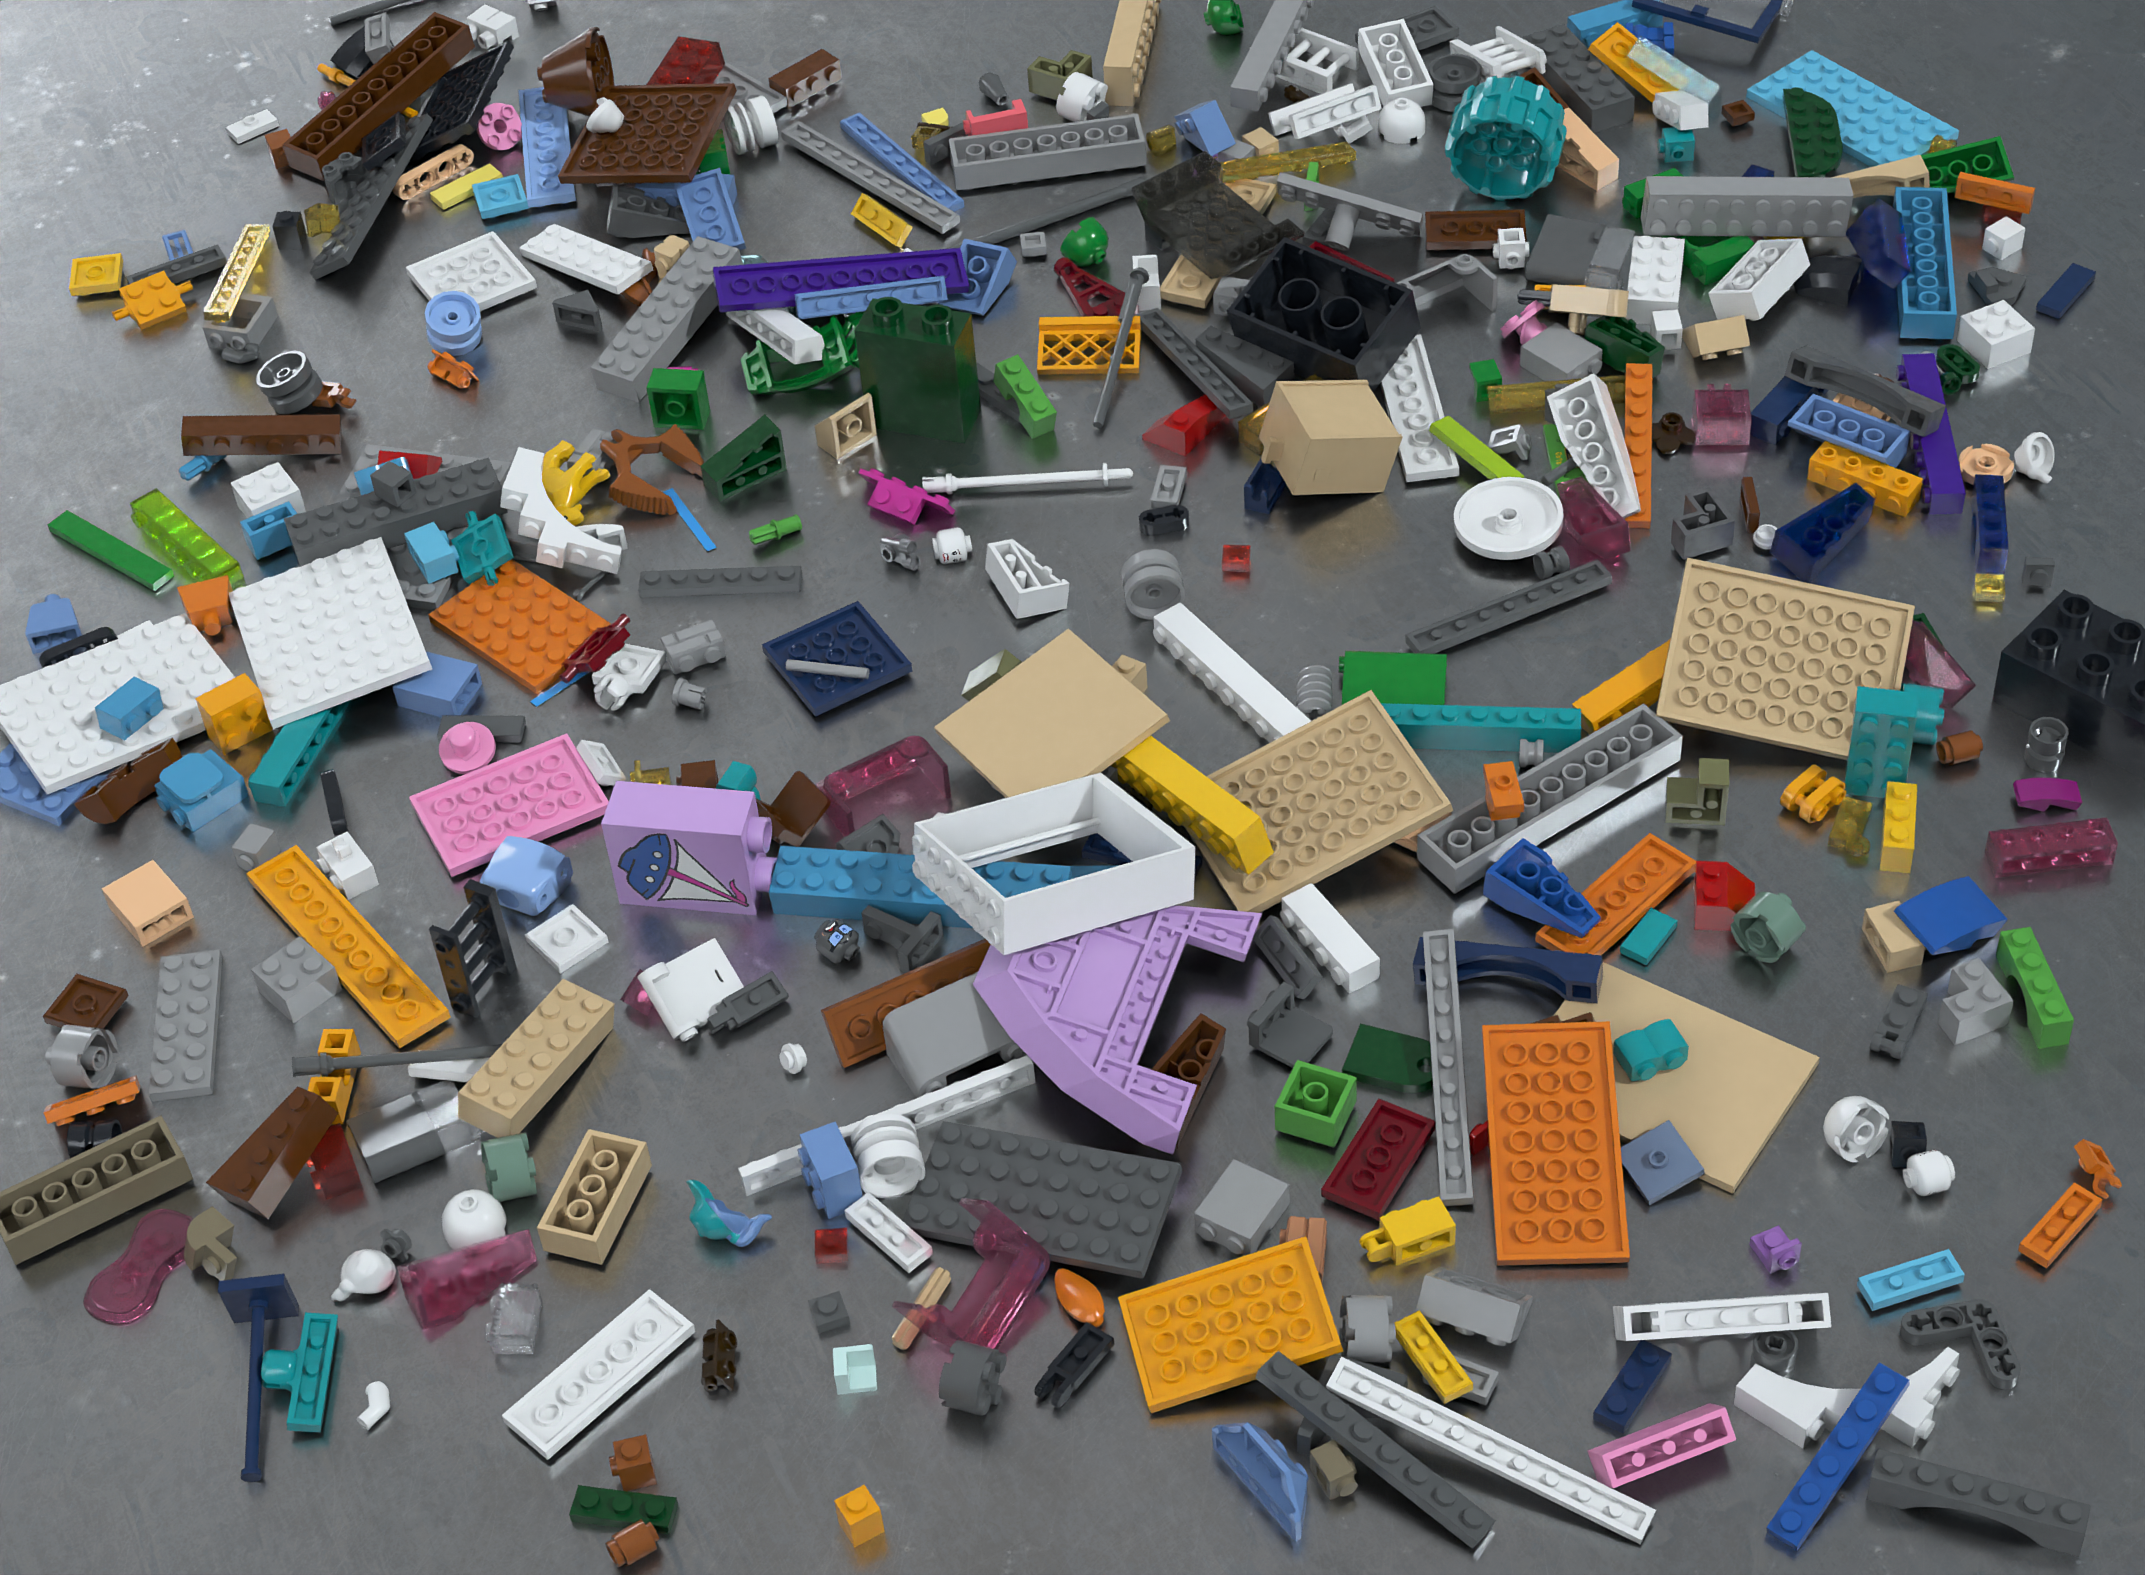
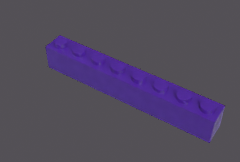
M1934 353L1902 354L1901 365L1896 367V379L1901 381L1900 386L1946 405ZM1945 407L1937 431L1925 437L1913 432L1911 434V449L1916 450L1914 455L1915 468H1919L1918 477L1923 478L1922 502L1927 504L1929 515L1962 514L1966 495L1947 408Z

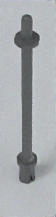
M502 1044L336 1058L327 1055L326 1052H321L320 1056L292 1057L293 1077L321 1074L322 1077H328L329 1073L341 1069L489 1058Z

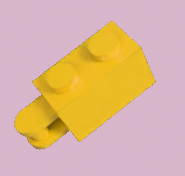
M1438 1196L1429 1200H1421L1413 1206L1399 1211L1394 1210L1380 1217V1228L1364 1234L1360 1238L1359 1243L1362 1248L1367 1249V1258L1370 1262H1377L1391 1257L1397 1266L1455 1245L1456 1225Z

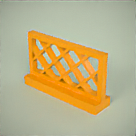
M1119 316L1039 317L1037 375L1107 374L1111 361V355L1107 351L1116 344L1121 323L1118 321ZM1140 316L1133 317L1127 339L1135 340V342L1128 347L1125 346L1122 359L1129 356L1134 360V364L1123 365L1121 363L1118 374L1139 373ZM1058 341L1059 343L1050 348L1044 342ZM1071 341H1084L1077 348L1070 344ZM1096 341H1109L1102 348L1095 343ZM1090 346L1096 352L1088 358L1082 352ZM1066 347L1071 352L1062 358L1056 352ZM1076 356L1083 361L1079 365H1071L1069 363ZM1101 356L1108 360L1104 365L1094 363ZM1050 357L1058 361L1053 366H1043V362Z

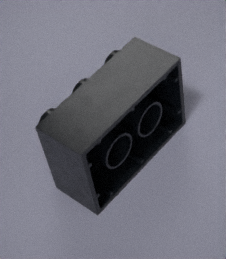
M1283 237L1227 309L1234 336L1294 362V373L1312 381L1367 380L1372 392L1375 391L1421 329L1413 290L1286 237Z
M2064 589L2001 651L1992 701L2032 722L2041 717L2059 719L2068 728L2069 735L2067 740L2145 780V629L2134 620L2123 619L2093 604L2086 596L2073 594Z

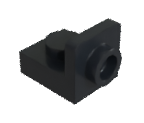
M1891 1121L1892 1166L1907 1168L1909 1157L1926 1152L1927 1136L1925 1125L1923 1122Z

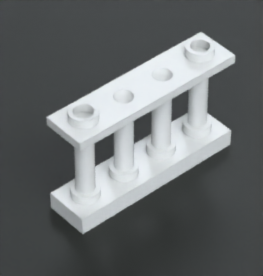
M1500 26L1495 27V39L1470 46L1459 39L1449 41L1451 54L1468 55L1477 60L1481 67V81L1483 82L1486 81L1487 77L1497 75V78H1502L1506 73L1526 67H1535L1541 74L1546 73L1545 64L1547 59L1544 51Z
M1301 28L1300 34L1295 36L1294 49L1288 53L1287 60L1282 62L1280 74H1276L1275 77L1322 94L1332 90V76L1343 66L1353 70L1359 69V49ZM1304 52L1314 55L1307 62L1297 59ZM1323 59L1333 62L1327 69L1317 66Z
M1353 83L1269 112L1268 115L1274 136L1292 131L1294 138L1300 139L1382 108L1375 85L1355 91Z

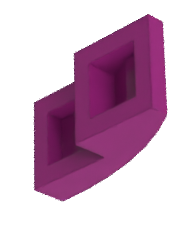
M2028 778L2015 780L2013 783L2018 806L2045 812L2051 804L2077 811L2082 804L2077 781L2059 778Z

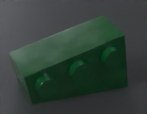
M764 414L701 465L704 486L721 502L786 471L787 466L781 430Z

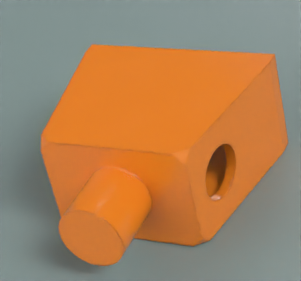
M228 575L177 587L184 610L192 625H195L199 632L205 631L208 635H216L221 631L222 626L230 625L233 622L234 610L229 598V592H232L233 589Z

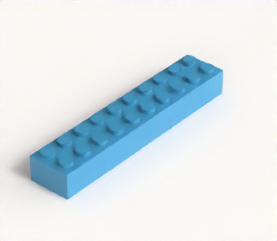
M780 846L769 889L774 914L862 920L861 913L869 905L910 924H920L931 911L941 915L942 926L973 928L934 892L930 891L922 881L915 877L912 869L915 855ZM996 861L972 868L1005 898L1072 879L1071 866Z

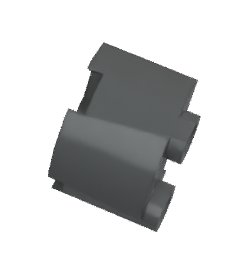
M350 152L340 154L336 160L322 168L330 201L335 205L347 198L346 192L350 189H356L366 177V168L362 165V158L353 156Z

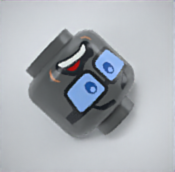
M840 919L826 920L814 936L817 951L836 964L843 962L845 959L851 961L860 949L857 946L859 934Z

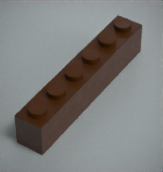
M340 414L183 416L181 430L183 456L341 454Z

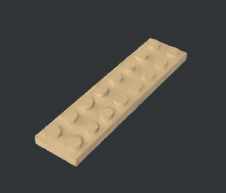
M1231 175L1160 286V298L1171 302L1205 308L1222 276H1225L1275 196L1276 184Z

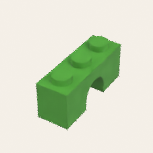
M1017 354L996 363L993 382L1005 400L1015 399L1020 412L1019 421L1031 439L1054 430L1057 411L1020 356Z

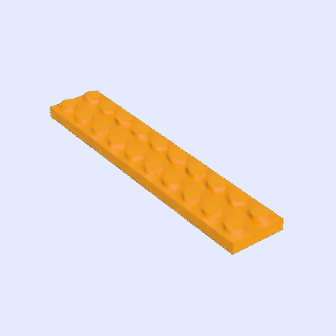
M297 845L246 873L249 882L291 929L335 967L339 982L399 1049L451 1018L446 1006Z

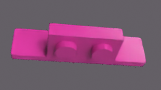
M860 468L858 472L866 481L877 485L867 504L872 509L915 525L924 505L953 515L955 512L949 505L950 501L941 495L929 496L927 495L928 492L923 488L915 485L913 488H909L904 481L896 477H892L891 480L884 478L885 475L873 468L870 471Z

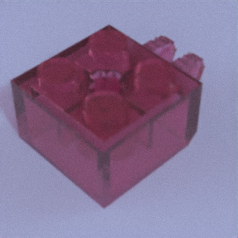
M1708 384L1707 390H1694L1692 414L1695 445H1749L1752 420L1748 389L1731 390V384H1724L1723 390H1715L1714 384Z

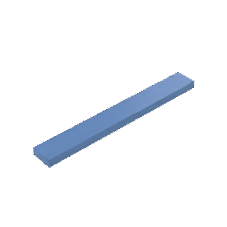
M860 112L840 121V127L843 131L907 185L954 212L965 207L964 200Z

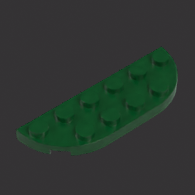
M1798 87L1783 89L1782 98L1795 176L1825 178V175L1831 170L1836 171L1842 159L1843 147L1837 114L1829 102L1813 93L1806 92Z

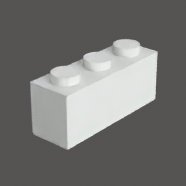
M1683 90L1655 93L1652 110L1656 118L1679 130L1708 127L1707 102Z

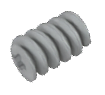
M1321 665L1305 667L1297 676L1296 708L1313 721L1332 711V672Z

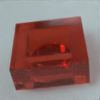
M1223 545L1222 571L1249 572L1251 545Z
M847 1228L815 1230L816 1264L848 1261Z

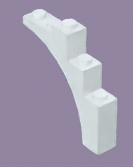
M518 447L502 487L500 507L521 512L518 535L539 539L536 562L558 568H563L564 562H569L617 574L620 568L622 548L602 542L582 532L568 522L556 510L546 494L542 482L544 453Z
M1947 1347L1931 1363L1905 1377L1910 1380V1385L1881 1429L1911 1448L1920 1438L1925 1440L1935 1425V1422L1932 1421L1934 1407L1941 1397V1390L1945 1385L1951 1387L1959 1375L1960 1369L1957 1368L1959 1353ZM1755 1363L1736 1385L1734 1405L1803 1449L1811 1439L1816 1441L1825 1428L1832 1432L1860 1389H1832L1807 1385L1779 1376Z

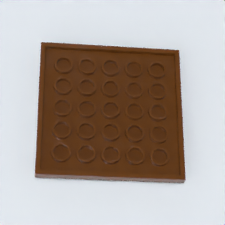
M735 84L606 86L600 98L604 97L615 103L624 115L623 124L616 132L592 133L587 129L586 122L558 175L560 183L641 184L692 182L737 91ZM596 103L592 113L599 107L598 103Z

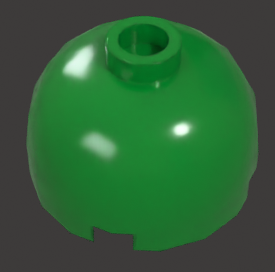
M1233 0L1208 1L1207 12H1204L1207 26L1211 25L1214 31L1220 35L1229 36L1243 32L1240 28H1244L1239 4H1236Z
M1089 217L1079 223L1081 228L1077 232L1071 230L1060 247L1061 254L1079 267L1091 266L1094 263L1099 264L1107 255L1106 250L1109 240L1107 231L1094 217Z

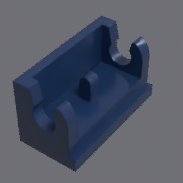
M1260 459L1245 483V509L1270 514L1281 496L1286 483L1272 463L1264 464Z

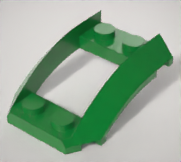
M836 316L830 317L831 322L819 328L816 325L812 328L821 334L824 340V349L822 350L824 366L797 378L774 381L770 363L789 360L760 339L755 341L757 347L750 354L746 352L740 359L748 391L752 395L800 392L823 385L855 368L856 366L850 360L844 339L847 335Z

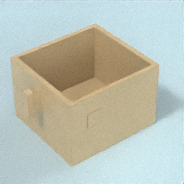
M1367 380L1276 381L1259 435L1264 445L1261 460L1264 464H1270L1271 461L1274 462L1292 495L1384 492L1403 436L1395 429L1370 389Z

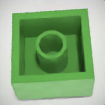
M1297 1060L1274 1106L1275 1130L1335 1148L1357 1101V1077Z

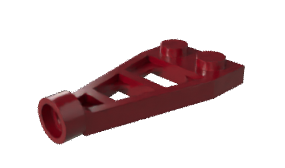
M1062 257L1055 263L1054 272L1060 277L1061 282L1082 317L1120 315L1125 292L1078 268L1067 257ZM1082 283L1091 286L1081 292L1075 288V286ZM1099 294L1109 298V300L1095 307H1091L1087 301ZM1138 304L1136 306L1134 315L1139 313Z

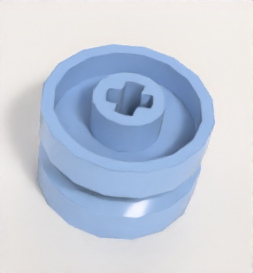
M448 291L434 296L427 303L425 309L428 342L433 349L441 354L445 351L452 356L464 355L473 351L480 343L482 336L480 309L474 298L463 292Z

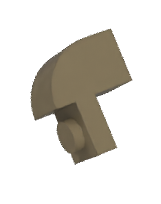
M213 1206L199 1214L189 1224L184 1248V1260L191 1271L203 1265L207 1273L215 1276L220 1281L231 1280L234 1277L237 1257L227 1248L231 1246L234 1224Z

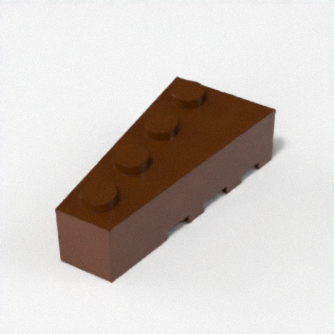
M1202 1013L1198 1015L1151 1069L1197 1085L1176 1144L1177 1149L1224 1050L1226 1028Z
M297 1086L206 1183L227 1201L269 1219L338 1115V1112L321 1096Z

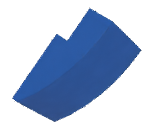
M1969 876L1935 886L1909 899L1894 910L1896 915L1932 955L1968 949L1978 939L1994 937L2008 920Z

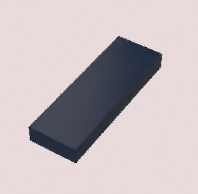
M2072 263L2038 301L2036 310L2060 319L2095 279L2096 271Z

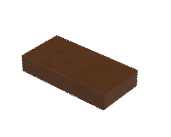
M1743 477L1741 479L1740 502L1748 534H1753L1759 527L1760 510L1753 478Z

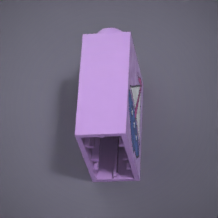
M616 781L601 826L620 904L744 915L757 914L763 892L769 893L777 858L766 857L771 844L772 822L769 817H759L755 792Z

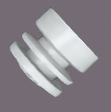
M763 95L748 99L746 103L747 111L739 102L734 105V108L729 105L724 116L727 136L738 155L744 154L746 148L750 152L754 151L755 140L761 148L778 143L775 118L767 99Z
M896 1114L877 1115L863 1121L854 1129L851 1135V1147L858 1167L860 1185L865 1193L869 1192L876 1198L886 1199L902 1196L913 1191L918 1180L924 1179L925 1166L921 1151L919 1150L916 1128L910 1119Z

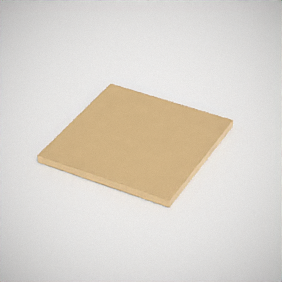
M1067 629L934 728L936 733L999 793L1008 798L1101 773L1170 720L1168 714L1070 629Z

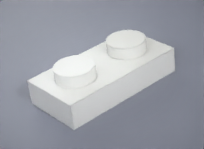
M586 740L579 742L576 749L597 783L602 786H614L616 781L626 780L625 775L604 744Z

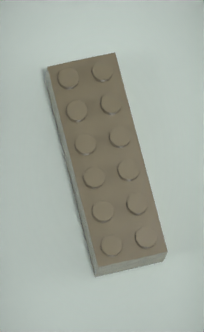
M162 1115L0 1192V1235L15 1265L193 1180L186 1159Z

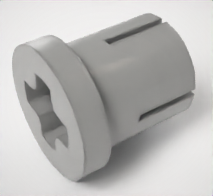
M679 678L673 690L672 704L676 706L682 704L701 710L707 698V689L690 684L686 679Z

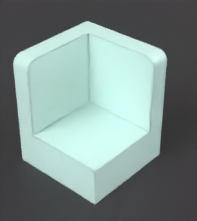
M872 1344L833 1348L834 1378L838 1395L877 1390L876 1361Z

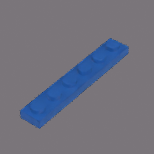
M1880 1362L1877 1364L1766 1527L1767 1533L1796 1551L1799 1550L1909 1387V1379Z

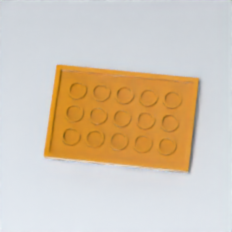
M1306 1236L1118 1297L1147 1405L1151 1413L1256 1380L1255 1377L1258 1370L1277 1351L1281 1352L1297 1366L1343 1352Z

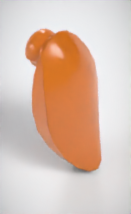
M1064 1268L1058 1269L1054 1279L1055 1289L1064 1309L1074 1319L1084 1323L1088 1322L1096 1328L1099 1327L1104 1321L1103 1314L1105 1309L1098 1289L1076 1273Z

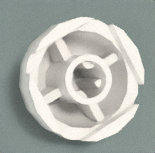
M1406 98L1392 100L1379 113L1378 133L1379 135L1380 133L1383 134L1386 141L1395 144L1410 143V139L1415 137L1418 140L1425 133V114L1419 104Z
M1862 1096L1845 1097L1837 1101L1825 1117L1823 1130L1826 1142L1836 1154L1847 1161L1858 1162L1855 1158L1864 1153L1866 1158H1869L1882 1146L1888 1135L1889 1129L1885 1127V1118L1889 1120V1115L1882 1106Z
M470 1189L454 1195L443 1211L442 1228L444 1237L449 1246L459 1253L466 1254L465 1250H476L477 1253H483L495 1247L505 1235L507 1223L505 1211L499 1201L484 1190Z

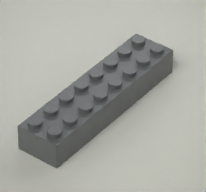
M489 457L414 479L417 493L399 507L381 499L372 491L368 494L348 498L341 502L284 518L299 567L312 563L316 559L331 556L340 550L350 549L363 544L367 540H374L379 537L382 538L386 549L406 544L404 533L434 522L440 531L444 530L445 532L466 526L468 523L465 514H469V511L476 512L478 521L485 520L493 514L499 516L508 513L506 508L500 507L502 487Z

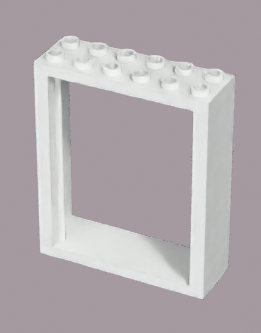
M1102 773L914 823L912 845L915 850V862L912 864V869L915 877L922 881L930 891L942 899L960 918L971 925L976 932L981 934L1003 955L1194 900L1195 846ZM1096 833L1133 861L1007 898L1001 895L972 869Z

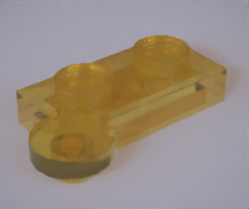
M1846 796L1843 797L1829 835L1828 845L1838 848L1845 847L1846 845L1847 852L1855 857L1867 855L1870 851V842L1867 838L1863 837L1872 811L1873 803Z

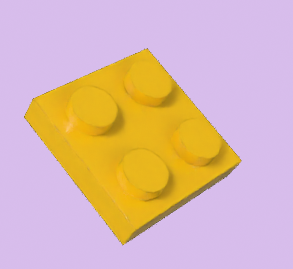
M121 253L73 259L69 284L71 296H86L94 293L118 291L121 287L123 268Z

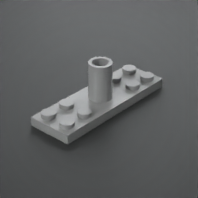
M1279 173L1277 179L1278 195L1283 200L1288 202H1295L1297 200L1304 202L1307 207L1312 209H1319L1321 207L1334 211L1325 239V244L1332 248L1344 251L1349 249L1358 218L1376 223L1378 228L1389 230L1390 228L1400 230V234L1408 237H1413V235L1420 236L1423 213L1286 173Z

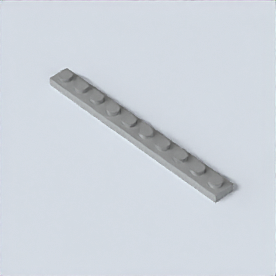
M800 121L781 131L784 141L943 234L960 223L959 214Z
M1454 929L1423 932L1440 1196L1444 1206L1474 1204Z

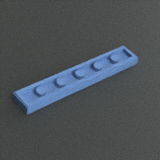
M945 276L795 294L798 319L863 312L866 311L872 298L895 297L902 303L913 305L948 301Z

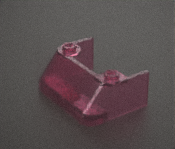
M921 736L906 737L827 775L815 784L831 800V804L825 813L844 837L855 831L852 811L844 803L845 800L916 766L920 767L946 799L951 798L948 765Z
M962 1198L959 1204L981 1222L973 1236L975 1250L985 1259L952 1312L942 1305H931L925 1308L921 1304L895 1301L892 1307L927 1336L950 1348L954 1342L962 1340L999 1349L1046 1275L1050 1266V1257L1040 1244L990 1201Z

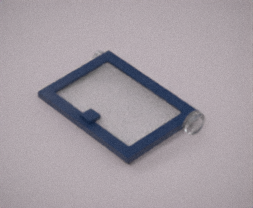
M1633 0L1632 7L1758 44L1779 12L1781 16H1789L1794 0Z

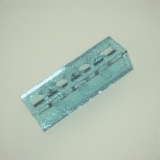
M1641 35L1627 55L1679 90H1683L1707 102L1708 106L1715 95L1722 89L1721 86Z

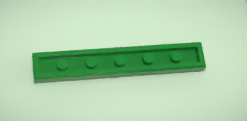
M68 510L47 524L50 532L153 591H156L174 577L173 571L169 567Z

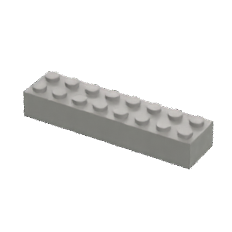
M1138 114L949 139L956 190H970L986 186L993 187L1009 183L1016 184L1031 180L1039 181L1046 178L1113 171L1115 169L1136 168L1146 165L1145 139Z
M1647 176L1641 212L1643 234L1645 236L1845 237L1853 201V192L1849 178Z
M697 236L590 367L597 389L639 403L647 393L646 387L653 368L666 369L717 306L718 300L713 278V267L743 265L739 249Z

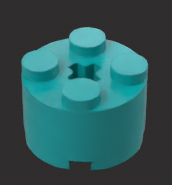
M1901 683L1900 691L1918 692L1917 719L1913 743L1934 746L1937 740L1936 725L1941 726L1944 718V709L1939 708V705L1942 704L1944 689Z

